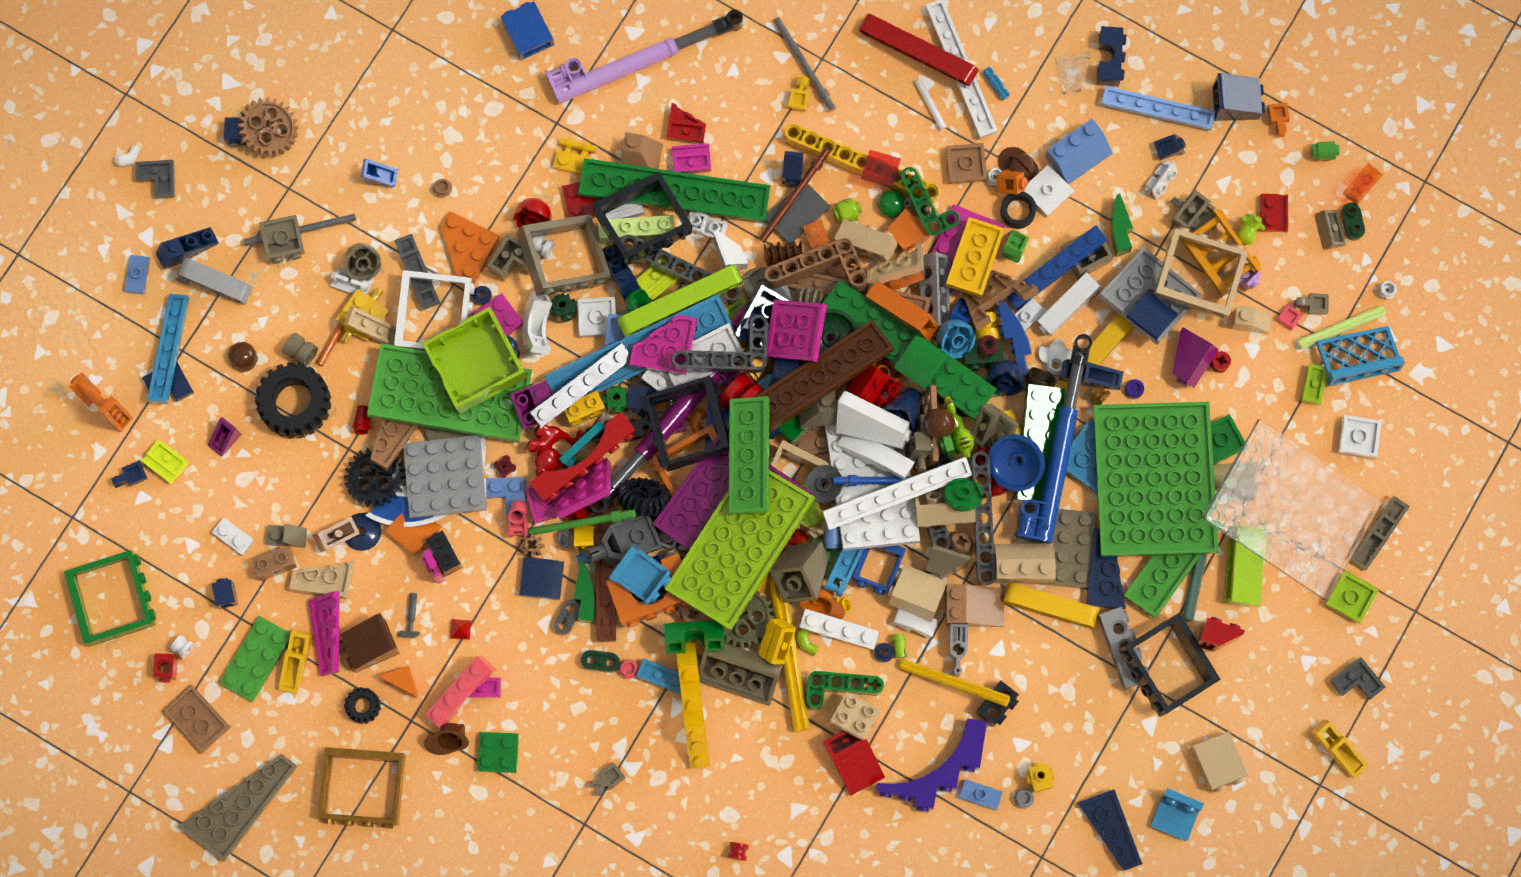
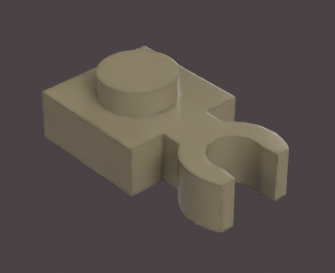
M613 762L598 774L601 780L593 781L590 787L593 788L595 785H599L600 791L596 795L600 796L604 793L605 787L608 786L612 790L626 777Z

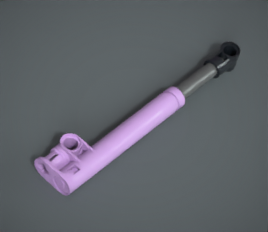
M736 9L730 10L727 15L713 20L712 24L676 39L672 37L667 38L665 41L655 43L589 72H585L582 63L577 58H570L566 63L559 65V68L550 72L545 70L544 72L558 104H561L666 60L670 56L678 55L679 50L714 35L720 36L730 31H739L743 26V14ZM732 18H738L739 22L732 23L730 20ZM572 66H577L578 70L573 72L570 71L569 68Z

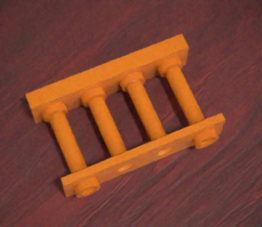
M81 372L71 380L69 388L88 407L92 403L100 407L98 411L120 432L133 419L129 412L113 396L106 399L100 395L102 392L84 373Z

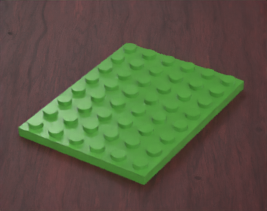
M1210 402L1094 405L1101 557L1218 554Z

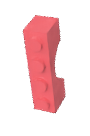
M476 656L425 715L439 728H442L444 724L449 723L456 716L464 701L479 686L485 683L496 668L483 656Z

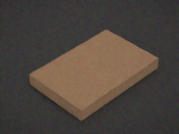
M192 684L162 711L201 754L231 728Z

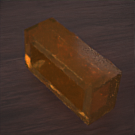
M1368 163L1345 189L1343 195L1358 205L1383 174Z

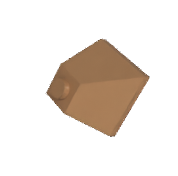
M625 132L621 164L659 169L663 144L645 135Z

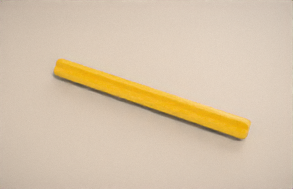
M902 659L899 668L905 672L1003 706L1009 704V695L906 659Z

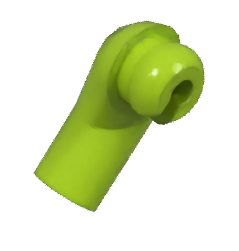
M800 629L796 633L799 648L815 656L819 647L809 642V632L807 630Z

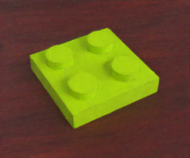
M1344 571L1325 605L1360 624L1379 590Z

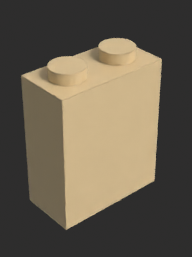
M904 564L902 571L898 570L894 581L897 582L896 586L891 585L887 595L891 597L888 605L932 622L947 581Z
M1229 731L1191 747L1209 792L1215 790L1217 793L1227 789L1226 785L1232 782L1234 786L1245 781L1244 777L1248 776Z

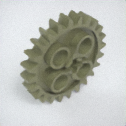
M757 591L742 613L743 615L747 614V620L755 626V630L744 619H738L732 630L723 626L724 637L727 638L726 644L730 641H733V646L740 643L741 649H743L744 643H747L749 648H751V642L759 645L758 639L763 640V634L766 631V624L769 622V619H775V616L769 615L774 612V608H768L771 605V601L765 602L767 595L760 597L761 592ZM754 613H760L763 618L761 621L755 622L751 617ZM740 626H745L748 628V632L745 635H740L737 629Z

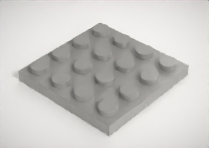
M1143 247L1098 297L1158 345L1188 312L1190 307L1158 298L1177 312L1178 315L1157 340L1126 318L1127 314L1147 291L1152 294L1154 293L1163 264L1162 261ZM1169 268L1164 287L1197 298L1201 297L1202 294Z
M472 435L406 443L403 448L410 519L487 511L480 436Z

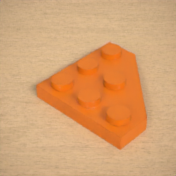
M449 211L441 225V230L456 276L472 278V283H476L500 239V235Z

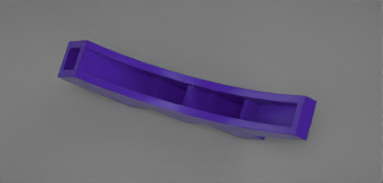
M967 719L963 736L957 748L939 768L922 778L910 782L897 784L877 783L876 793H880L879 797L891 798V795L898 796L899 800L907 802L914 799L913 807H916L917 811L929 813V810L934 809L937 787L940 788V791L952 793V790L957 789L960 767L964 768L963 771L975 773V770L980 769L987 722Z

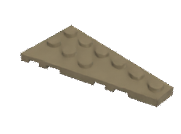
M280 754L263 766L262 769L244 779L239 785L234 786L211 802L206 808L197 812L177 827L222 861L226 862L298 766Z

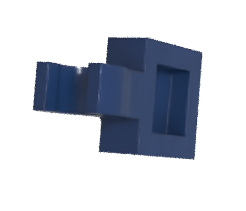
M140 460L123 467V474L111 478L116 488L123 486L126 482L131 487L148 479Z

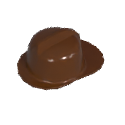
M1007 147L999 154L998 163L1002 171L1009 169L1010 171L1024 172V177L1027 178L1028 183L1039 173L1038 166L1033 158L1018 147Z
M456 723L444 724L438 732L427 736L424 740L426 750L435 755L450 754L466 749L469 745L465 725Z

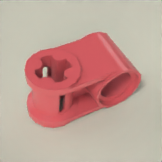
M515 500L510 504L508 538H512V536L528 538L527 505L521 500Z

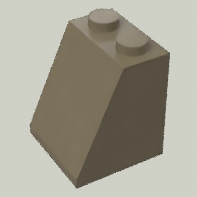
M822 541L789 545L770 569L784 603L818 599L829 558Z

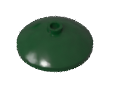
M826 309L819 354L858 329L856 322L850 315L838 309ZM828 334L833 335V340L830 342L826 339Z

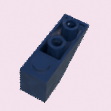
M208 227L161 242L155 254L163 269L181 264L184 258L191 259L219 244V241L212 228Z
M610 245L602 250L611 278L625 301L630 292L640 289L629 266L625 267L613 245Z

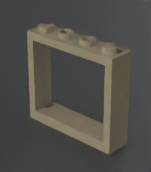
M591 214L523 225L516 233L537 296L543 294L550 296L560 291L561 293H567L576 288L584 290L593 285L599 287L602 284H606V281L611 277ZM583 229L597 273L546 282L532 238Z

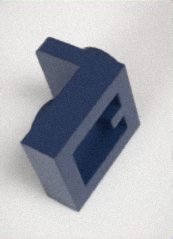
M1176 134L1154 142L1160 160L1177 154H1185V141Z

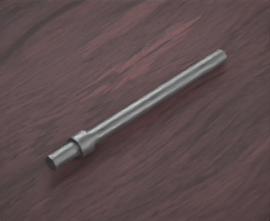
M780 17L773 20L810 78L818 92L819 99L825 103L830 112L834 111L836 107L829 97L830 93L820 83Z
M354 213L299 226L300 234L356 221V216ZM261 233L258 236L244 239L245 246L258 243L263 244Z

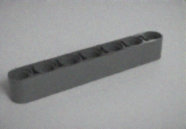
M630 234L623 236L621 239L623 245L626 242H631L634 245L632 248H626L627 251L646 242ZM662 249L658 250L654 255L644 257L639 261L664 275L666 274L673 279H677L687 286L696 282L692 278L694 275H699L703 279L712 274ZM664 258L668 263L661 265L658 260ZM682 267L685 272L677 273L675 268ZM738 286L729 290L735 293V298H729L726 295L727 292L719 295L722 303L732 305L739 299L740 289Z
M980 451L972 454L970 459L971 481H976V477L979 474L985 476L986 481L980 486L987 498L985 504H980L975 509L976 522H973L976 578L982 585H991L995 581L996 572L990 460L987 453ZM977 455L984 457L985 461L982 466L975 463ZM981 513H985L988 517L985 524H981L978 521V516ZM982 532L988 534L989 539L986 543H982L979 540V535ZM982 552H987L990 556L989 561L986 563L980 560ZM984 571H988L991 575L988 582H984L981 579V574Z

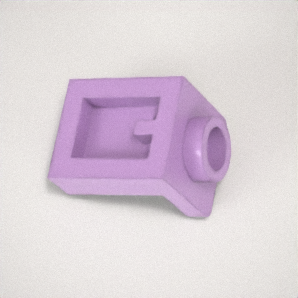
M1250 270L1240 278L1239 286L1244 291H1247L1250 287L1254 289L1260 282L1259 277L1261 273H1255L1253 270Z

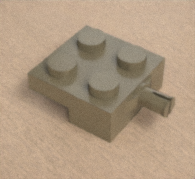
M1197 190L1185 202L1174 196L1170 203L1178 207L1179 210L1171 223L1178 228H1187L1192 233L1215 217L1212 213L1215 207L1210 204L1211 201ZM1215 225L1213 228H1211L1204 234L1209 236L1217 225Z
M990 403L981 406L971 433L974 435L975 443L982 448L989 447L991 449L993 444L1001 437L1015 434L1019 423Z
M926 415L919 416L917 422H915L916 427L911 434L910 441L904 447L905 457L915 462L913 466H918L919 472L927 470L925 460L933 450V440H930V435L926 433L924 428V418Z

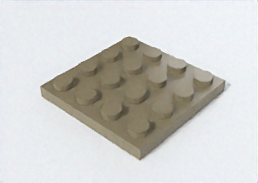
M1021 505L1018 506L1016 532L1018 531L1019 522H1020V521L1018 520V517H1019V512H1020V506H1021ZM1025 505L1024 510L1026 513L1032 514L1034 507ZM1059 509L1052 543H1044L1016 536L1015 544H1053L1056 568L1054 583L1029 584L1088 589L1096 512Z

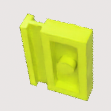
M661 258L658 261L661 265H666L668 263V261L664 258ZM651 267L636 279L639 287L647 292L652 302L678 282L677 279H673L666 274L664 275Z
M159 439L147 452L144 459L142 458L141 460L171 485L189 465L186 459Z

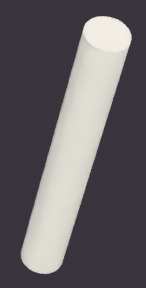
M922 79L917 80L915 84L940 131L946 129L947 126Z

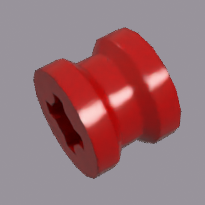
M1217 352L1210 363L1211 369L1216 373H1224L1231 364V357L1226 352Z
M730 842L731 851L728 853L727 858L747 861L746 851L749 850V845Z

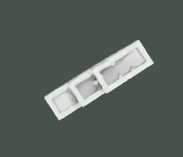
M844 434L836 445L867 465L873 464L886 473L890 471L903 480L915 463L880 443Z

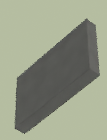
M807 184L774 230L791 245L792 241H795L805 232L803 226L817 221L831 206ZM791 193L766 215V222L768 224Z

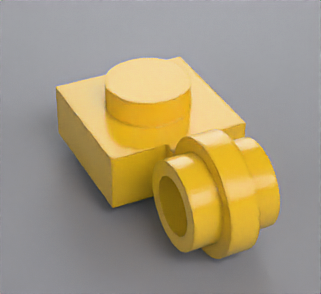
M806 75L798 76L796 87H799V89H791L788 108L807 111L810 92L804 91V89H808L810 78H807Z

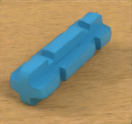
M987 67L983 71V75L988 79L995 92L998 93L1000 99H1007L1010 96V92L1004 87L1005 85L998 75L994 73L993 68Z

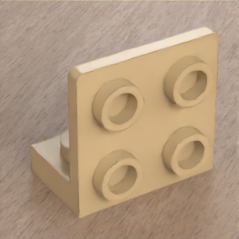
M846 692L830 723L865 741L881 710Z

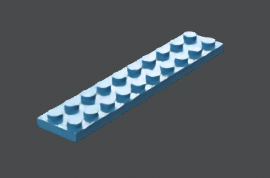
M718 293L657 323L651 324L626 338L619 339L545 374L552 392L555 393L620 343L624 345L631 355L632 348L636 343L643 341L649 334L669 323L677 315L697 318L694 340L728 323L734 329ZM629 361L584 396L595 391L601 392L647 369L630 366Z

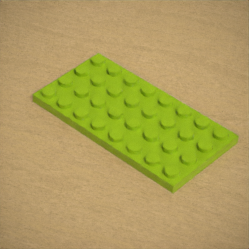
M769 470V513L729 514L728 490L665 587V590L729 630H732L814 502L815 497Z

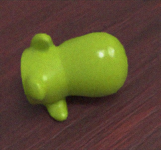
M1245 214L1241 217L1243 224L1236 235L1243 245L1248 246L1254 243L1257 229L1263 231L1265 226L1261 223L1262 219L1253 214Z

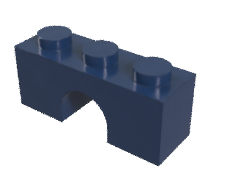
M1101 26L1098 50L1108 51L1113 59L1110 61H1099L1096 85L1119 87L1120 81H1124L1125 69L1121 68L1122 63H1125L1126 52H1122L1123 45H1126L1127 35L1123 34V27Z

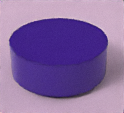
M1137 379L1128 381L1125 386V394L1131 399L1140 398L1144 393L1143 383Z

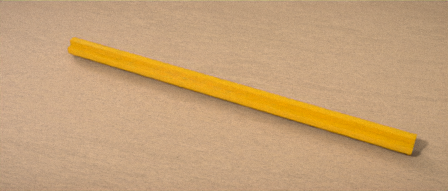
M770 574L769 585L775 619H784L793 625L789 602H783L775 581ZM794 636L786 662L783 664L793 730L796 733L808 731L810 726Z

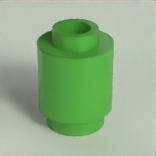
M1335 141L1312 144V159H1317V161L1336 160V156H1339L1340 153L1339 145H1336Z

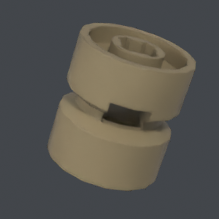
M296 332L287 339L282 348L283 354L291 359L295 358L297 363L305 364L306 367L312 362L318 351L316 345L308 341L305 342V338Z

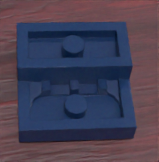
M1147 291L1127 314L1126 318L1157 340L1178 313Z
M523 557L518 596L560 600L564 561Z

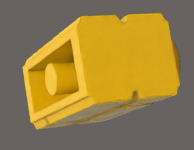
M769 619V622L766 624L764 638L760 643L758 655L771 664H785L796 627L784 619Z

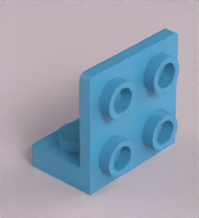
M1167 788L1163 792L1151 827L1186 842L1189 839L1198 813L1202 811L1204 803Z

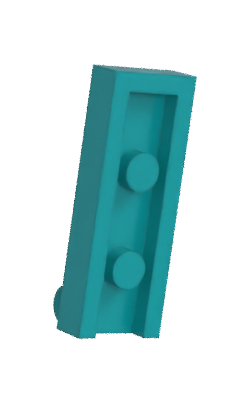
M601 422L594 425L559 458L562 463L568 467L575 466L577 459L574 456L605 426Z

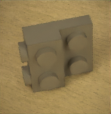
M296 215L259 222L268 262L272 261V264H278L283 262L284 258L290 257L291 260L302 258V254H305Z

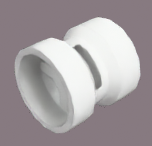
M543 236L533 238L536 251L540 253L541 257L547 259L554 248L555 242L546 240Z

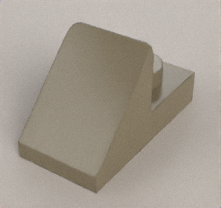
M284 524V526L268 525L266 545L306 548L307 528Z

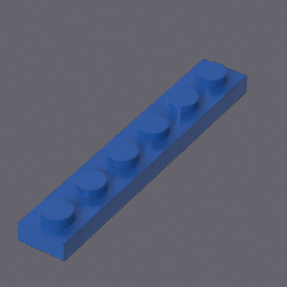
M1095 225L1023 280L1027 285H1036L1039 291L1037 294L1026 301L1015 292L1007 298L1014 308L1018 310L1108 242L1107 238L1099 227Z

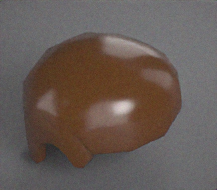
M245 341L235 343L229 348L227 353L231 367L241 373L252 370L258 361L256 350Z
M941 408L930 410L924 418L925 431L928 435L935 438L949 436L955 429L953 414Z

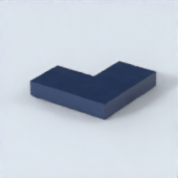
M176 362L171 392L177 402L194 394L178 362ZM153 372L142 377L148 390Z

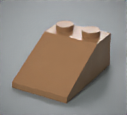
M947 584L945 588L946 626H950V624H968V627H1004V588Z

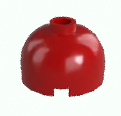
M527 198L517 205L513 221L515 220L517 222L516 226L521 228L523 225L551 221L552 213L546 202L539 198Z

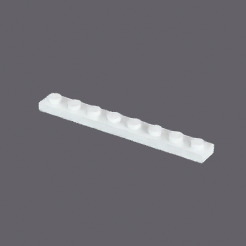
M937 0L926 4L925 8L942 49L969 62L944 0ZM976 77L970 86L956 81L979 138L982 139L998 132Z
M962 457L821 512L828 530L943 487L954 479L969 477L972 475L967 458Z

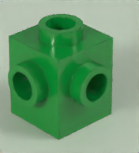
M612 386L610 389H606L607 395H603L604 406L608 407L609 413L619 414L620 412H628V408H626L628 399L626 388Z

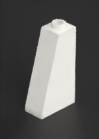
M1086 272L1038 320L1040 323L1038 327L1046 335L1048 333L1054 335L1103 288Z
M843 392L838 401L836 433L902 449L905 443L910 441L912 431L909 430L910 422L849 392Z

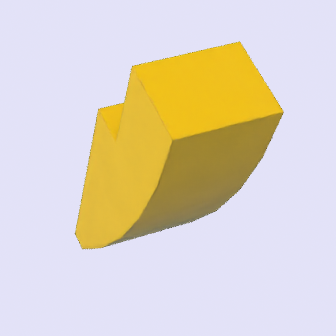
M296 629L291 631L278 690L298 693L313 633Z
M1323 719L1310 731L1326 752L1352 778L1355 779L1369 766L1348 739L1342 736L1329 720Z

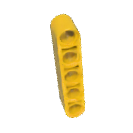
M1008 583L1003 599L1005 604L1090 629H1095L1100 611L1098 608L1015 583Z

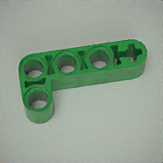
M915 167L903 169L901 179L927 233L935 236L957 226L961 221L959 212L949 210L939 215L919 171ZM908 170L915 173L913 176L914 182L919 181V184L913 185L911 188L909 184L913 182L910 178H906ZM916 187H920L923 190L921 198L915 197L913 193ZM924 204H928L931 207L929 215H925L922 212ZM950 213L956 215L957 220L954 224H950L947 221V216ZM933 221L937 222L940 226L937 232H933L930 229V224Z
M814 671L808 677L806 704L811 710L820 709L824 703L825 692H848L856 695L878 696L883 691L884 681L878 676ZM815 676L822 679V683L818 686L813 685L811 679ZM838 678L842 684L839 687H833L831 680ZM858 680L861 683V687L853 689L850 682ZM864 680H867V685H873V682H877V685L880 687L877 690H873L872 686H867L866 690H863ZM812 696H818L821 702L818 705H812L809 699Z

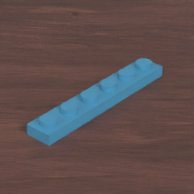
M169 294L147 397L149 403L168 404L190 299L188 295Z

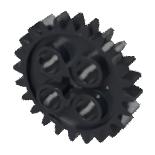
M368 447L365 454L360 450V457L353 455L355 461H348L351 468H345L346 473L349 474L343 477L345 481H348L344 483L345 487L349 488L347 490L348 494L352 495L351 497L354 501L358 499L357 502L360 505L365 501L366 507H369L371 503L374 508L377 507V503L384 507V501L386 500L391 504L390 498L394 497L397 499L396 492L402 493L403 491L400 486L406 485L402 480L406 478V474L403 473L405 467L401 466L403 464L402 460L398 459L399 456H397L387 471L381 470V467L370 461L372 451ZM370 466L367 471H362L363 467ZM383 483H389L386 488H380ZM364 484H369L367 489H361Z

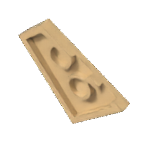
M921 243L915 246L914 251L908 254L904 251L899 254L900 257L896 260H887L867 270L869 287L874 285L876 281L883 284L924 271Z
M348 561L338 565L329 564L326 567L293 570L289 590L321 596L333 591H340L339 598L347 599L355 562Z

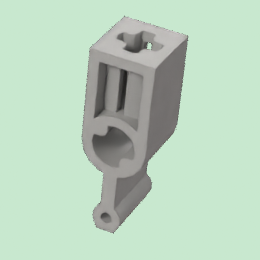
M950 624L949 655L955 660L954 677H959L962 672L960 660L967 653L968 624ZM958 646L960 650H963V654L957 655L953 648Z

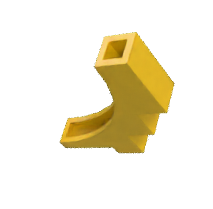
M695 640L686 644L685 653H677L690 769L710 766Z

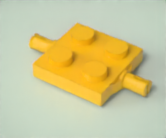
M377 287L371 296L357 289L335 321L346 330L340 339L343 342L346 338L345 344L348 343L352 335L360 337L365 342L370 338L344 325L350 307H356L381 320L388 313V310L377 301L383 293L380 288Z

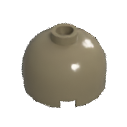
M367 243L353 244L343 255L344 270L351 279L360 282L366 279L368 281L373 279L381 269L380 254L373 246Z

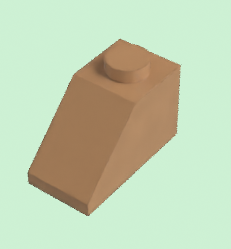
M351 516L312 536L320 552H324L360 533Z

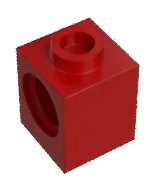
M155 653L153 677L159 679L158 682L170 683V680H176L178 656L175 654ZM164 664H169V671L166 673H162V666Z

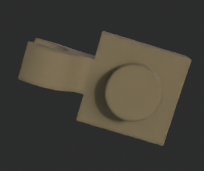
M1309 293L1308 298L1297 297L1294 300V308H1308V313L1327 315L1329 313V294Z

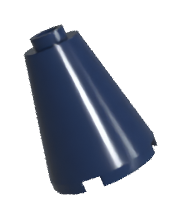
M906 388L882 409L910 422L909 430L913 432L916 427L915 422H917L922 395L915 388Z

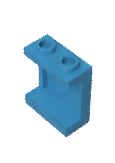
M632 544L609 578L614 582L620 583L648 605L650 601L654 603L660 593L657 591L660 587H665L669 583L671 571Z

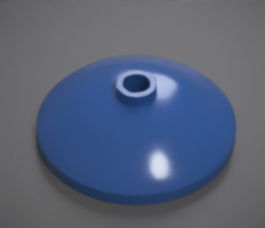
M1010 434L1001 437L991 447L988 455L990 472L997 483L1004 488L1012 491H1025L1035 486L1042 478L1045 469L1044 456L1039 446L1030 438L1020 434ZM1018 456L1023 458V462L1018 460Z

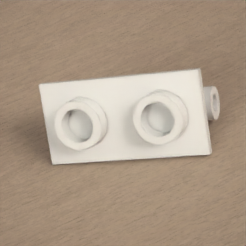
M1167 160L1161 162L1154 172L1159 178L1152 176L1145 185L1144 191L1148 194L1152 192L1156 200L1160 195L1164 194L1167 185L1177 175L1178 170L1174 161L1171 163Z
M337 269L331 275L333 280L330 286L354 294L358 289L367 295L372 281H367L366 279L360 282L351 279L345 271Z

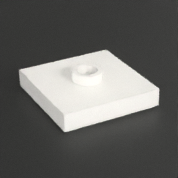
M1048 164L1028 183L1023 192L1031 195L1036 202V207L1048 217L1074 193V190Z
M615 297L577 299L579 338L606 336L608 314H616Z
M1343 415L1338 453L1376 459L1382 421Z

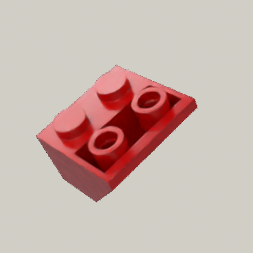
M872 365L855 376L846 392L883 408L895 398L903 384Z
M1211 617V619L1207 618L1202 623L1197 641L1201 648L1215 652L1240 639L1244 635L1245 630L1241 629L1240 625L1234 623L1228 625L1222 623V620L1219 618Z

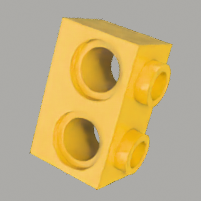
M598 391L581 397L564 410V413L571 428L605 414L606 409Z

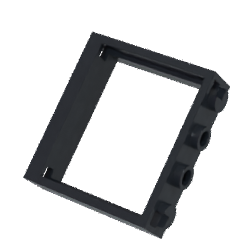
M659 171L592 204L595 217L625 267L634 262L635 264L638 263L640 259L646 256L654 255L662 248H669L674 242L680 239L684 240L686 236L692 234L691 222ZM660 187L682 225L627 251L605 214Z
M710 375L644 396L646 401L644 403V410L650 416L648 425L650 431L654 432L655 436L652 439L655 449L659 451L657 460L660 467H663L667 472L729 453V434L715 382ZM706 389L721 445L670 461L656 405Z
M1180 612L1118 649L1123 657L1122 661L1130 669L1131 676L1137 680L1142 694L1148 698L1152 710H1155L1159 717L1168 714L1221 680ZM1168 626L1172 628L1204 681L1203 684L1169 705L1165 702L1133 649Z

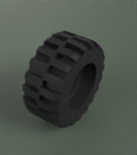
M287 362V366L277 365V370L273 371L270 369L267 372L268 376L261 378V386L256 388V409L262 421L272 432H276L281 437L285 435L290 439H294V436L303 438L305 437L304 434L309 433L311 435L315 433L314 429L316 427L320 429L324 425L322 421L324 419L327 420L329 416L328 410L331 409V394L321 375L312 367H306L302 363L295 365L293 362ZM291 385L306 387L310 392L311 400L305 411L296 416H284L277 410L276 400L283 389Z

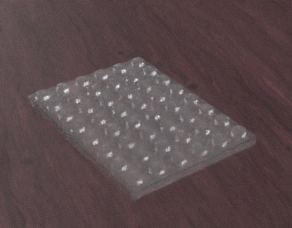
M1257 419L1202 519L1322 600L1328 601L1382 502L1262 419Z

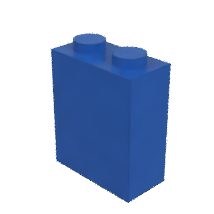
M535 1L525 2L520 8L508 10L501 16L502 23L521 60L555 45L554 39Z

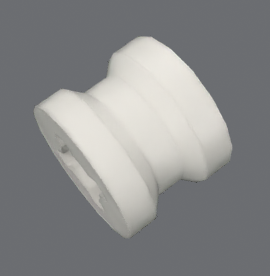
M179 635L171 645L170 651L173 653L177 652L180 658L185 659L191 653L195 644L191 641L188 642L183 635Z

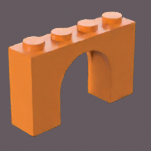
M677 553L662 559L661 563L671 571L669 576L672 578L683 560L681 555ZM611 579L606 581L619 619L624 627L631 628L639 624L638 621L644 619L646 621L657 618V614L662 612L664 614L675 611V607L680 605L683 607L689 606V604L668 591L659 602L646 605L638 602L633 593L617 581L614 582Z

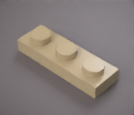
M356 307L349 308L344 325L379 342L394 346L395 326Z

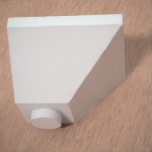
M718 230L713 231L714 244L723 269L731 265H735L738 272L748 269L747 263L750 260L747 251L743 252L740 245Z

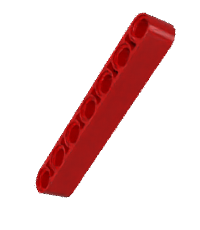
M870 13L866 14L858 29L867 37L966 86L972 84L979 71L973 64Z

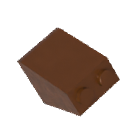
M381 613L339 634L341 637L339 641L340 647L343 652L346 651L348 654V658H346L347 664L356 673L400 654L386 619Z

